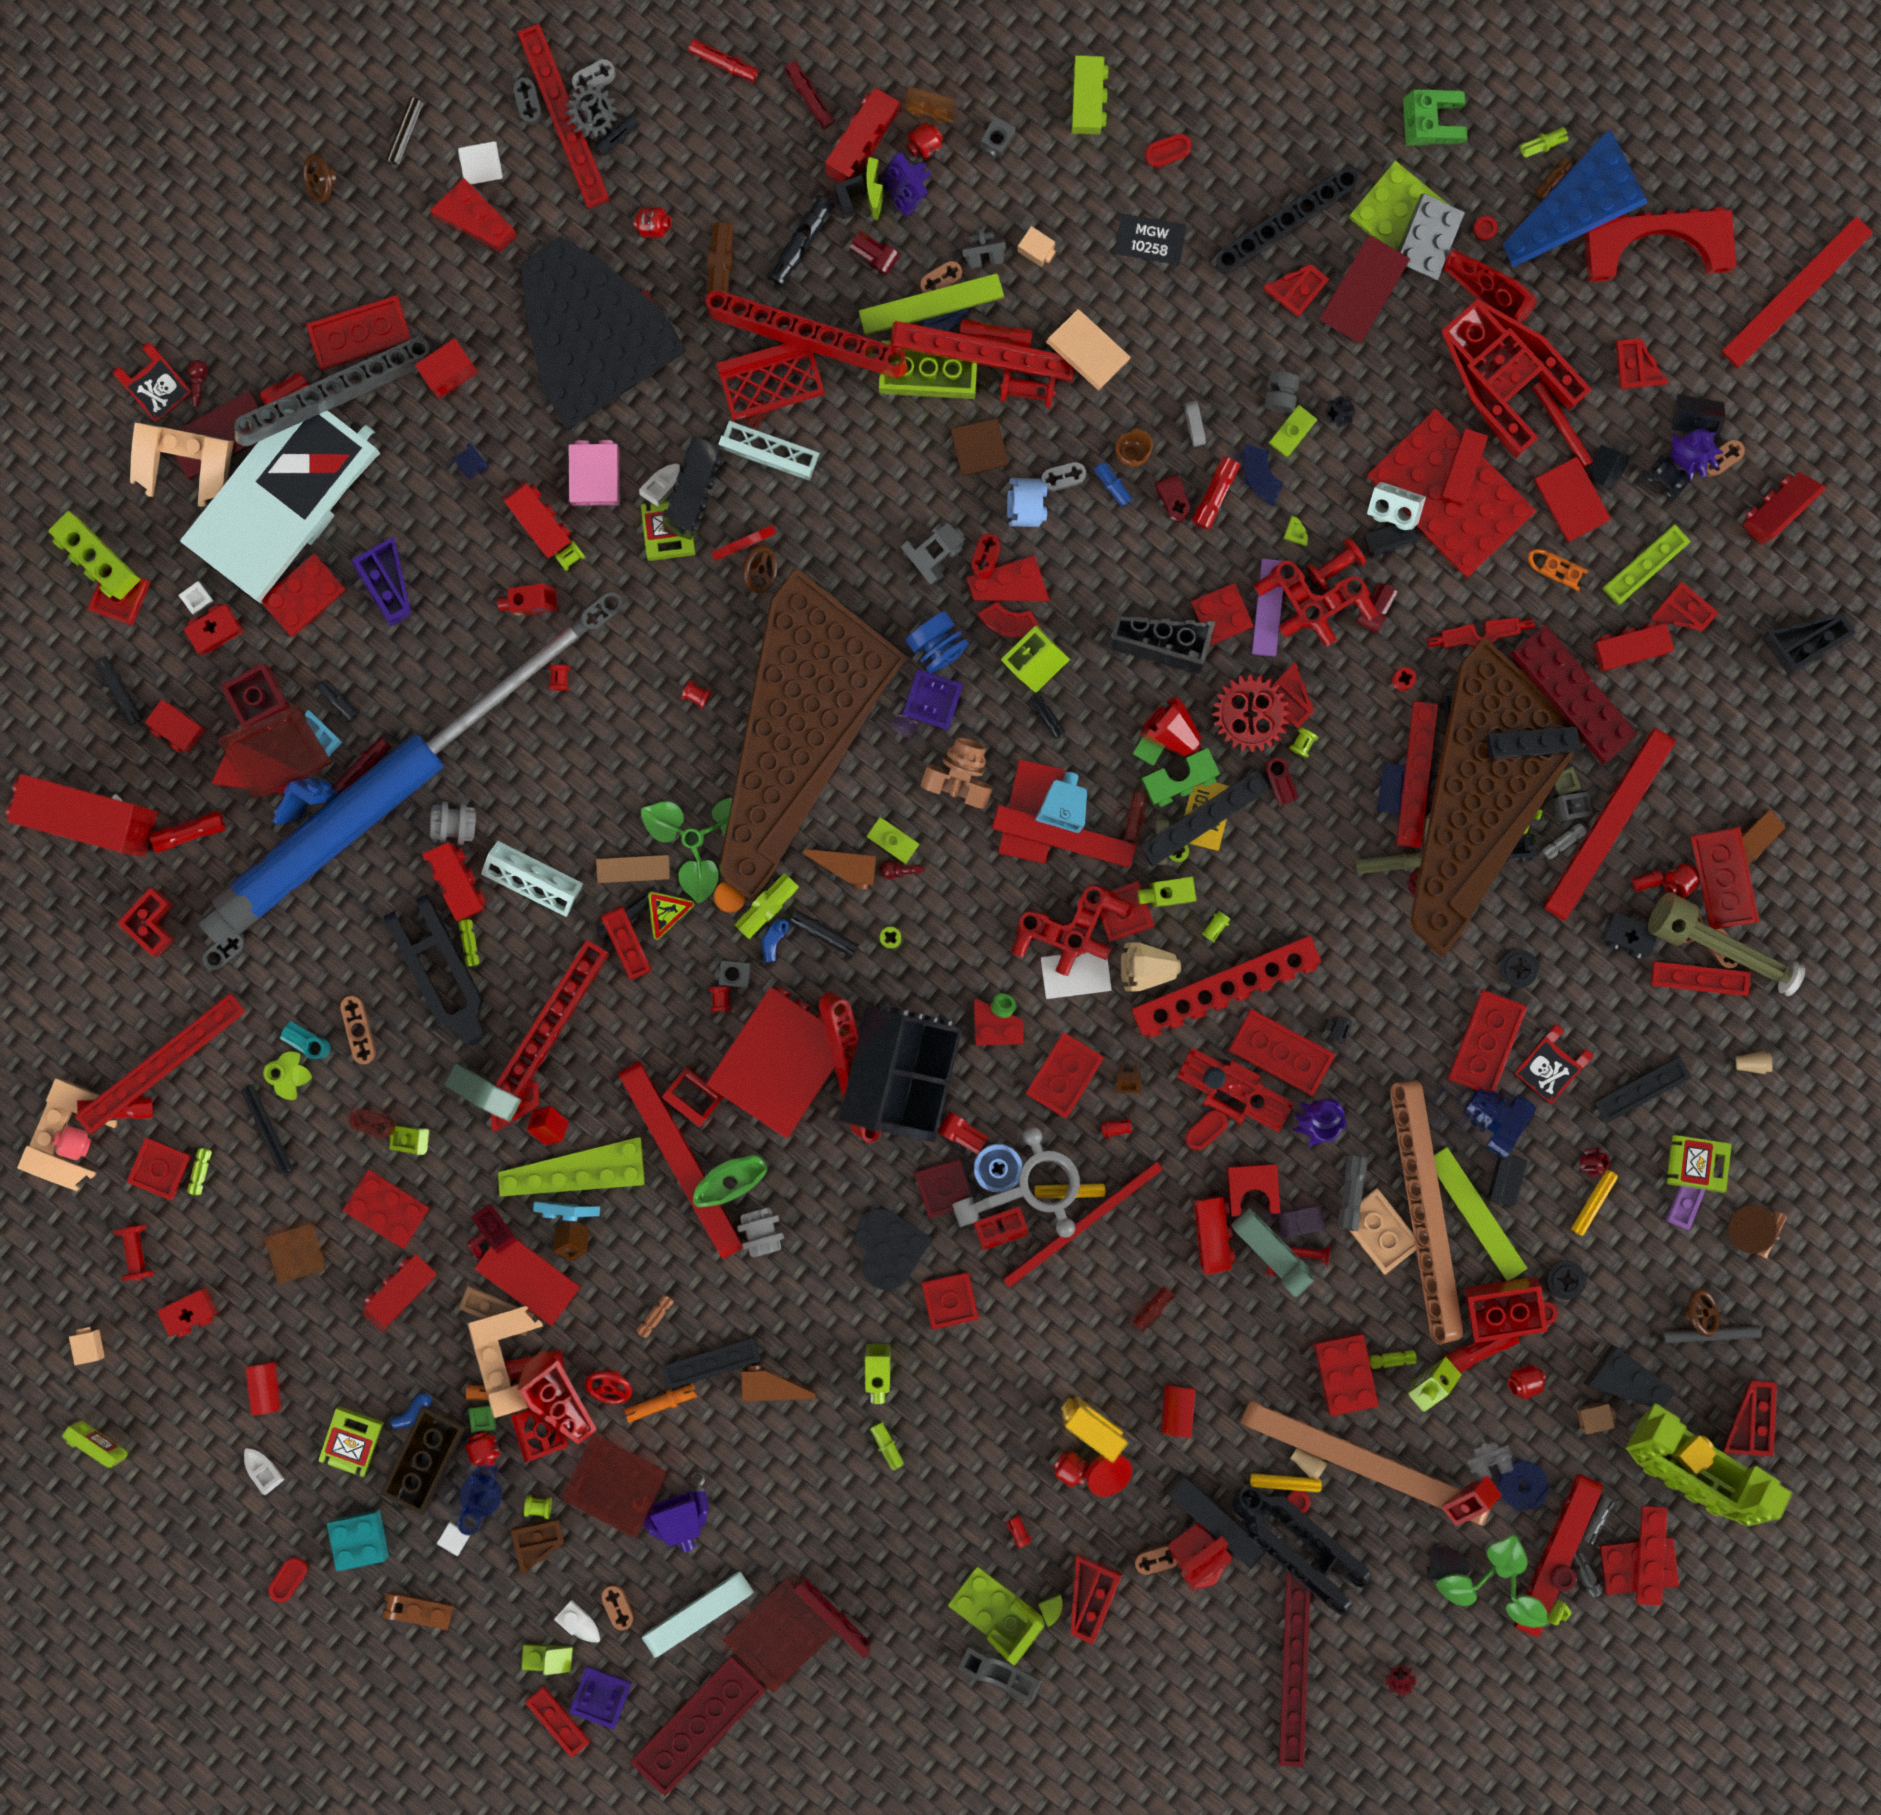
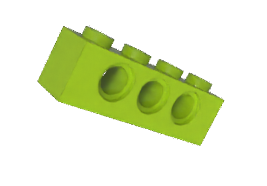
M67 511L48 530L54 537L52 542L62 551L66 549L70 553L68 558L77 566L81 564L86 569L84 574L93 582L98 580L102 584L99 587L100 590L109 598L113 595L121 600L141 580L70 511ZM80 537L79 543L74 546V541ZM96 553L95 558L90 561V556ZM112 568L111 574L105 577L106 572Z

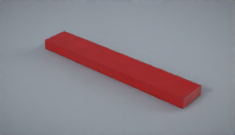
M1000 805L997 807L991 829L1123 867H1131L1136 844L1084 829L1079 833H1075L1036 821L1035 815Z

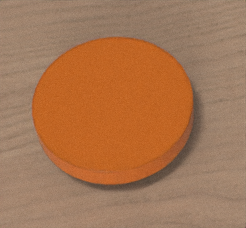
M726 881L720 883L714 890L715 904L724 912L734 913L741 909L745 903V896Z

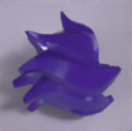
M1701 428L1688 433L1682 439L1677 434H1673L1670 455L1677 465L1687 471L1689 480H1692L1696 469L1702 478L1707 476V462L1716 469L1719 468L1714 455L1723 454L1724 452L1714 444L1712 437L1716 432H1709Z
M1332 1098L1315 1100L1310 1105L1300 1102L1305 1112L1303 1115L1297 1112L1294 1114L1299 1120L1298 1124L1300 1126L1294 1128L1293 1132H1301L1309 1136V1147L1316 1143L1333 1141L1339 1136L1341 1130L1346 1127L1345 1112L1342 1106H1340L1341 1103Z

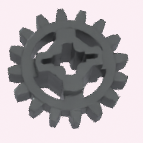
M591 84L585 86V89L582 86L577 88L576 92L569 95L572 100L565 103L570 108V110L565 112V115L571 116V120L567 123L568 125L575 124L574 132L576 133L581 130L582 137L588 136L589 133L591 139L596 138L598 135L601 137L606 134V130H610L612 127L611 123L617 121V118L612 113L618 110L611 106L615 100L614 98L608 100L609 92L601 93V86L599 85L592 89ZM589 96L587 101H580L582 97ZM596 121L603 122L600 126L593 127V125L596 124Z

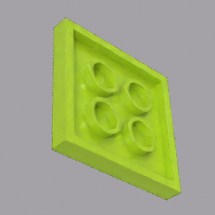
M1395 161L1350 214L1349 218L1369 235L1398 251L1420 194H1427L1439 201L1446 202Z

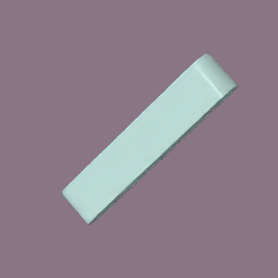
M739 1571L650 1629L641 1638L654 1658H656L745 1600L754 1591L741 1571Z

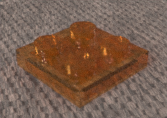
M908 87L906 109L910 110V113L915 116L923 117L928 115L940 123L953 122L955 99Z
M313 1223L264 1238L278 1284L326 1270Z

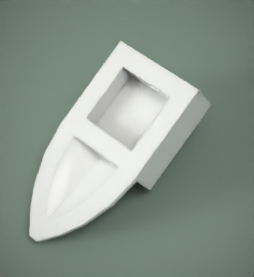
M679 464L665 466L654 473L639 489L640 495L659 507L668 498L671 491L673 492V486L680 471Z
M245 1449L244 1463L246 1470L261 1493L267 1495L285 1479L272 1461L262 1453L253 1449Z
M573 1600L555 1617L554 1620L569 1634L589 1642L600 1641L599 1632L594 1621Z

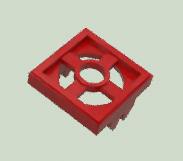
M530 1408L510 1415L524 1462H529L569 1447L566 1435L553 1425L542 1421L541 1416ZM532 1415L534 1420L532 1430L525 1432V1422ZM539 1424H543L546 1427L547 1432L543 1438H540L536 1433V1428ZM555 1430L554 1439L549 1445L548 1438L551 1431ZM535 1438L540 1441L542 1448L539 1450L533 1448L528 1444L527 1440Z

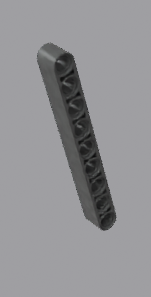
M413 338L240 416L236 419L234 425L236 442L242 446L252 445L418 370L415 364L429 356L430 347L428 342L422 338ZM414 351H420V352H422L423 354H421V355H416V354H414L413 352H414ZM397 360L400 361L401 364H394L392 363V361ZM372 370H378V371H380L381 373H380V374H373V373H371L370 371H372ZM350 380H357V381H359V383H357V384H352V383H350L349 381H350ZM334 389V390H336V391H338V392L335 393V394H332V393H329L328 390ZM308 399H313V400H315L316 402H315V403H308V402H306V400H308ZM285 409H292V410H294L295 412H293V413H286L284 410H285ZM271 419L273 422L265 423L262 420ZM245 428L251 430V432L243 433L240 430Z

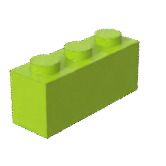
M1075 56L1072 133L1100 135L1101 127H1106V112H1102V103H1107V89L1103 88V80H1108V65H1104V57Z

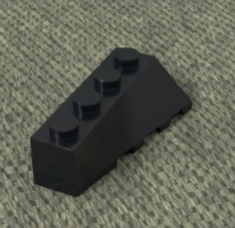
M692 437L683 460L682 467L684 471H680L676 478L675 489L677 492L671 491L668 499V509H665L662 515L664 532L690 540L693 533H698L701 525V519H698L700 512H705L709 498L706 497L708 489L712 490L716 481V476L713 475L715 468H720L724 455L721 454L720 445Z
M1117 616L1107 648L1199 675L1205 662L1215 621L1202 623L1195 622V620H1185L1183 622L1171 621V619L1149 620L1148 618Z

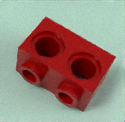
M1020 1206L974 1222V1229L982 1251L1028 1235V1228Z

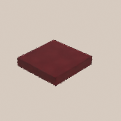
M961 1158L914 1172L928 1219L954 1211L952 1204L972 1197Z

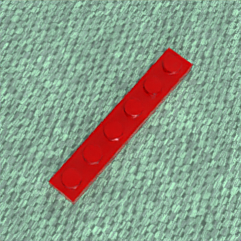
M1416 701L1412 704L1396 845L1421 848L1438 704Z

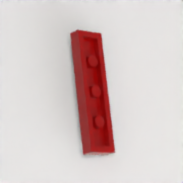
M1653 962L1650 986L1749 996L1751 972Z
M1641 1505L1635 1600L1637 1604L1662 1606L1668 1510L1665 1506Z

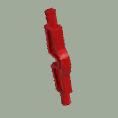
M1517 617L1505 620H1489L1484 623L1485 635L1483 637L1477 635L1473 624H1468L1455 629L1444 630L1440 636L1427 637L1426 641L1430 642L1427 644L1428 648L1443 645V648L1461 645L1475 647L1484 637L1493 643L1500 638L1519 635L1521 630L1534 629L1535 623L1531 624L1534 622L1533 618L1519 621Z

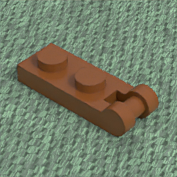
M386 1592L385 1601H387L386 1609L382 1611V1618L443 1630L449 1629L454 1604ZM396 1603L403 1604L402 1611L395 1610Z

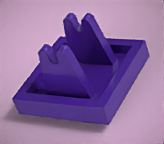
M900 152L893 156L879 176L883 188L888 191L893 199L895 207L906 217L914 212L928 193L922 182L931 175V172H923V169L926 167L925 163L911 166L903 153Z
M917 669L903 716L949 730L963 684Z
M587 1665L569 1713L614 1730L632 1682Z

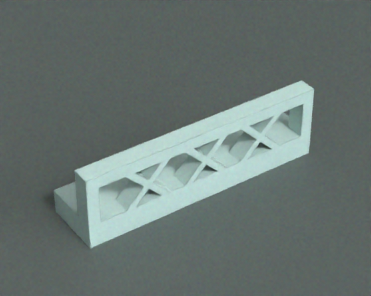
M731 421L728 422L724 436H721L718 444L721 450L809 481L819 457V453ZM732 428L742 431L746 440L738 442L730 439L729 436ZM746 433H747V434H750V435H753V436L750 437V438H748L747 435H746ZM757 438L764 439L768 448L761 450L752 447L750 441ZM768 441L773 442V443H776V444L770 446V444H769ZM779 446L787 447L791 456L786 458L774 454L773 449ZM791 449H792V450H795V451H798V452L795 453V454H793L792 451H791ZM806 454L812 456V460L808 467L797 463L795 457Z
M499 841L496 842L488 853L481 875L565 917L569 915L573 902L583 886V883ZM491 864L499 867L502 873L498 874L490 870ZM512 876L521 878L523 884L514 882ZM533 887L541 888L545 894L540 895L536 893ZM559 897L567 901L566 907L558 904L555 898Z

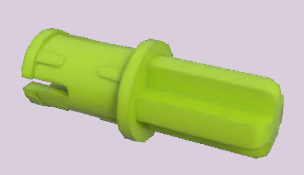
M1560 127L1547 134L1541 133L1539 137L1521 144L1520 152L1523 157H1529L1543 150L1547 152L1549 148L1567 142L1568 136H1564L1567 132L1564 127Z
M880 1422L869 1428L879 1446L878 1451H882L891 1470L900 1468L904 1462L894 1445L896 1443L895 1440L891 1439L884 1423Z

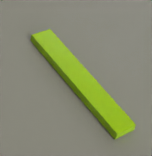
M997 273L859 310L864 334L869 335L891 329L895 321L910 324L1004 298V294Z
M1448 1147L1434 1154L1438 1179L1504 1279L1510 1281L1528 1269Z

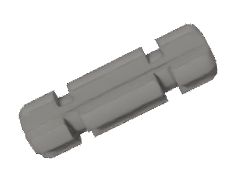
M1576 824L1571 828V831L1565 832L1554 840L1553 844L1543 848L1544 855L1548 859L1554 858L1558 855V852H1562L1576 842L1577 838L1583 837L1587 833L1586 829L1582 824Z

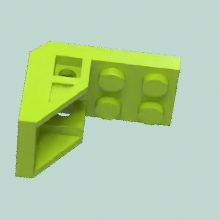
M979 1566L974 1568L948 1603L951 1609L983 1632L987 1640L1014 1666L1044 1627L1043 1617L1034 1608Z

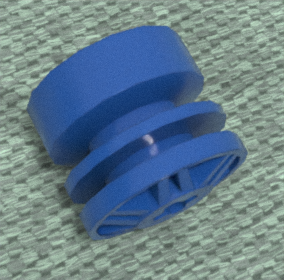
M946 611L928 620L905 640L914 654L925 649L927 653L920 660L922 664L933 660L926 667L929 674L950 665L969 646V642L966 639L957 644L955 643L962 636L961 631L949 635L948 632L955 623Z

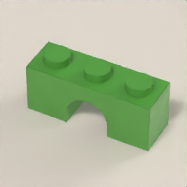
M1208 748L1185 759L1188 767V776L1183 781L1171 780L1164 768L1141 779L1153 806L1159 804V807H1163L1173 802L1171 798L1180 794L1181 797L1195 792L1193 787L1202 784L1203 787L1217 782L1215 777L1219 776L1220 773Z

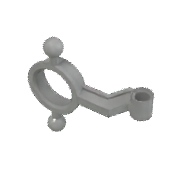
M1028 1127L1023 1133V1140L1027 1145L1031 1146L1034 1156L1021 1169L1019 1176L1020 1187L991 1196L977 1203H974L973 1197L952 1204L960 1227H964L981 1220L979 1217L980 1213L1024 1197L1027 1203L1037 1210L1055 1212L1058 1220L1056 1231L1059 1236L1068 1238L1074 1234L1075 1224L1071 1219L1067 1218L1064 1208L1069 1206L1076 1198L1079 1191L1080 1178L1077 1168L1065 1155L1053 1151L1043 1152L1040 1144L1042 1140L1041 1131L1037 1127ZM1053 1162L1064 1169L1068 1176L1069 1188L1061 1201L1043 1203L1032 1195L1028 1187V1176L1036 1164Z

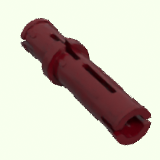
M796 60L787 64L784 71L794 84V90L803 97L821 128L824 130L834 124L835 119L814 90L810 77H806Z
M380 736L367 751L363 750L360 753L361 757L331 788L338 791L339 795L372 766L377 764L376 761L391 748V745ZM375 751H377V752L368 760V758H369Z

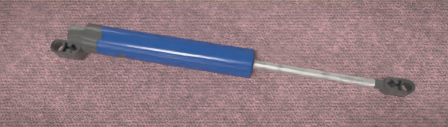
M613 591L602 593L582 610L577 621L430 741L426 742L419 734L413 733L266 853L263 859L255 862L212 897L211 900L215 908L202 917L198 923L210 939L214 941L204 952V965L208 969L217 970L243 949L245 942L243 932L281 902L292 889L298 888L444 768L442 761L437 755L440 750L587 630L600 627L616 614L622 606L620 596ZM608 596H614L617 599V604L612 609L604 606V600ZM599 604L607 614L603 616L600 612L596 615L597 621L595 623L592 621L587 623L588 616L586 614L588 612L595 614L599 610L595 606ZM229 937L231 939L237 938V946L232 944L225 951L224 947L228 945ZM217 952L220 954L221 960L219 962H211L208 954Z

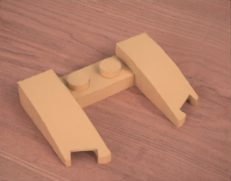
M135 423L132 440L130 482L135 484L137 481L147 489L146 495L154 497L160 452L200 459L198 506H207L206 500L214 498L228 481L234 441L145 423Z
M61 1078L55 1079L46 1099L48 1102L31 1143L26 1146L17 1168L75 1191L80 1189L76 1184L86 1175L92 1179L97 1172L55 1155L56 1145H53L52 1142L56 1131L62 1132L63 1128L67 1126L72 1112L77 1114V1100H95L100 1095ZM110 1120L105 1125L116 1128L117 1120Z
M527 1306L467 1323L493 1418L528 1408L517 1389L518 1385H510L498 1342L500 1339L543 1326L540 1320L534 1322L525 1313L528 1309Z

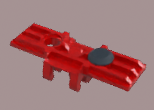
M1193 1047L1176 1076L1178 1079L1206 1093L1202 1105H1209L1237 1120L1236 1123L1239 1125L1248 1116L1279 1133L1294 1105V1102L1260 1084L1259 1082L1262 1077L1260 1074L1248 1070L1232 1059L1228 1066ZM1215 1092H1224L1239 1100L1238 1102L1244 1105L1242 1111L1240 1112L1214 1098ZM1256 1094L1263 1098V1105L1258 1109L1250 1104L1251 1097Z

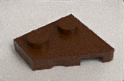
M559 1518L513 1527L511 1529L521 1575L526 1574L536 1563L541 1562L550 1552L555 1551L564 1544L565 1540Z

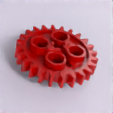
M1249 674L1247 681L1241 675L1239 676V683L1232 679L1230 681L1232 688L1224 685L1223 689L1226 694L1218 693L1217 696L1222 701L1214 703V706L1219 708V711L1214 712L1213 716H1217L1220 719L1214 725L1222 726L1218 734H1227L1225 742L1230 739L1234 740L1233 748L1241 744V751H1245L1247 746H1250L1251 752H1255L1257 745L1261 751H1264L1265 743L1270 747L1274 746L1272 738L1280 741L1282 738L1279 732L1286 733L1288 731L1283 724L1291 723L1289 719L1285 718V715L1292 713L1291 710L1285 709V706L1290 701H1283L1282 699L1286 692L1278 693L1280 684L1272 687V678L1263 682V675H1259L1257 680H1255L1254 675ZM1250 692L1254 693L1253 711L1257 712V715L1253 717L1254 734H1251L1252 716L1247 714V711L1251 709ZM1236 695L1244 697V707H1238L1235 704L1234 699ZM1260 695H1266L1269 698L1268 707H1263L1259 704L1258 698ZM1237 719H1241L1246 723L1245 731H1239L1235 727ZM1260 719L1269 721L1270 729L1268 731H1264L1259 727Z

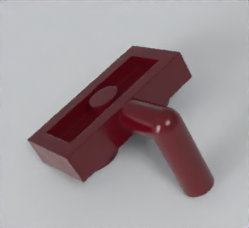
M491 1203L471 1216L481 1231L467 1242V1247L476 1259H481L484 1256V1252L479 1245L485 1240L489 1242L497 1254L517 1241Z

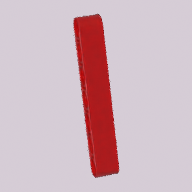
M828 992L821 997L819 1007L844 1099L858 1034L849 1002L834 992ZM850 1124L852 1132L867 1143H874L881 1135V1132Z
M1580 1473L1572 1484L1525 1594L1535 1597L1544 1605L1547 1617L1559 1592L1551 1582V1573L1554 1568L1560 1565L1570 1567L1603 1488L1601 1482ZM1514 1621V1628L1534 1637H1538L1544 1626L1526 1627Z

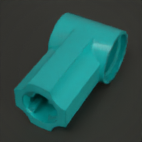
M290 1021L281 1033V1040L303 1052L310 1059H323L330 1052V1044L326 1039L316 1036L293 1021ZM315 1042L321 1045V1051L317 1055L312 1050Z

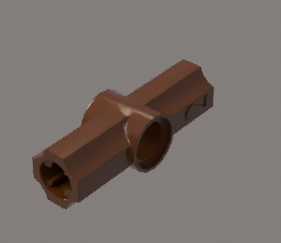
M726 222L713 223L711 249L709 248L707 260V269L709 270L707 295L715 290L729 293V277L733 269L734 257L732 250L734 225Z

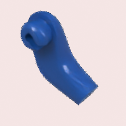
M779 918L775 920L761 939L764 962L777 961V943L789 929V923L785 919Z
M426 1393L417 1394L406 1413L391 1419L392 1427L400 1429L413 1426L421 1407L431 1404L432 1399L430 1395Z

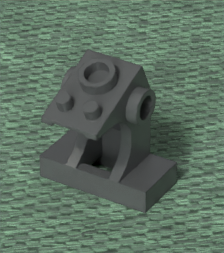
M949 522L946 525L943 523L937 525L931 531L933 535L920 545L916 539H911L901 546L929 584L936 583L944 577L937 567L938 564L948 555L953 558L963 550L964 535L956 525L952 527ZM937 540L944 551L934 558L927 548Z

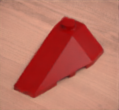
M1455 249L1450 252L1445 260L1443 269L1476 299L1483 301L1520 323L1528 318L1537 304L1535 296L1516 279Z
M543 1350L524 1365L517 1389L527 1407L576 1444H580L597 1430L556 1358Z

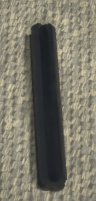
M250 1085L243 1088L241 1093L279 1174L284 1175L293 1170L291 1163L255 1087Z

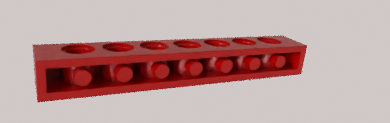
M1310 935L1130 1010L1141 1036L1147 1035L1149 1039L1162 1034L1160 1029L1170 1026V1029H1174L1183 1025V1019L1192 1017L1193 1020L1205 1016V1010L1214 1007L1215 1011L1229 1006L1227 1003L1229 1000L1236 998L1237 1002L1249 998L1251 997L1249 992L1259 989L1261 993L1273 988L1272 983L1281 980L1282 983L1295 979L1294 974L1303 970L1304 974L1318 969L1316 964L1321 963V959ZM1292 953L1296 954L1300 960L1295 968L1289 966L1287 962L1288 956ZM1268 963H1274L1277 966V973L1273 977L1268 976L1265 972V967ZM1246 972H1251L1255 976V982L1251 986H1247L1243 982V975ZM1224 981L1230 982L1233 986V991L1229 995H1224L1220 990V986ZM1203 990L1208 991L1211 995L1210 1002L1205 1005L1201 1004L1198 1000V995ZM1181 999L1185 1000L1189 1005L1187 1012L1183 1014L1176 1010V1003ZM1157 1009H1163L1166 1012V1019L1162 1023L1156 1022L1153 1018V1014Z
M586 940L495 1084L496 1087L520 1098L609 957L608 952Z

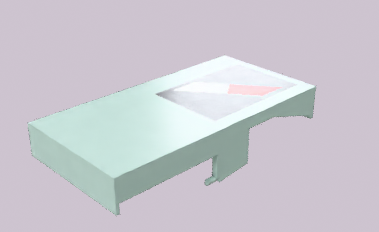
M313 399L306 400L308 403L316 402ZM285 409V410H284L286 413H293V412H295V411L292 410V409ZM325 411L259 441L182 537L180 542L256 601L262 603L261 600L306 543L312 545L335 516L330 511L331 508L372 461L381 454L373 445L367 442L370 435L375 433V431L365 425L356 433L329 411Z

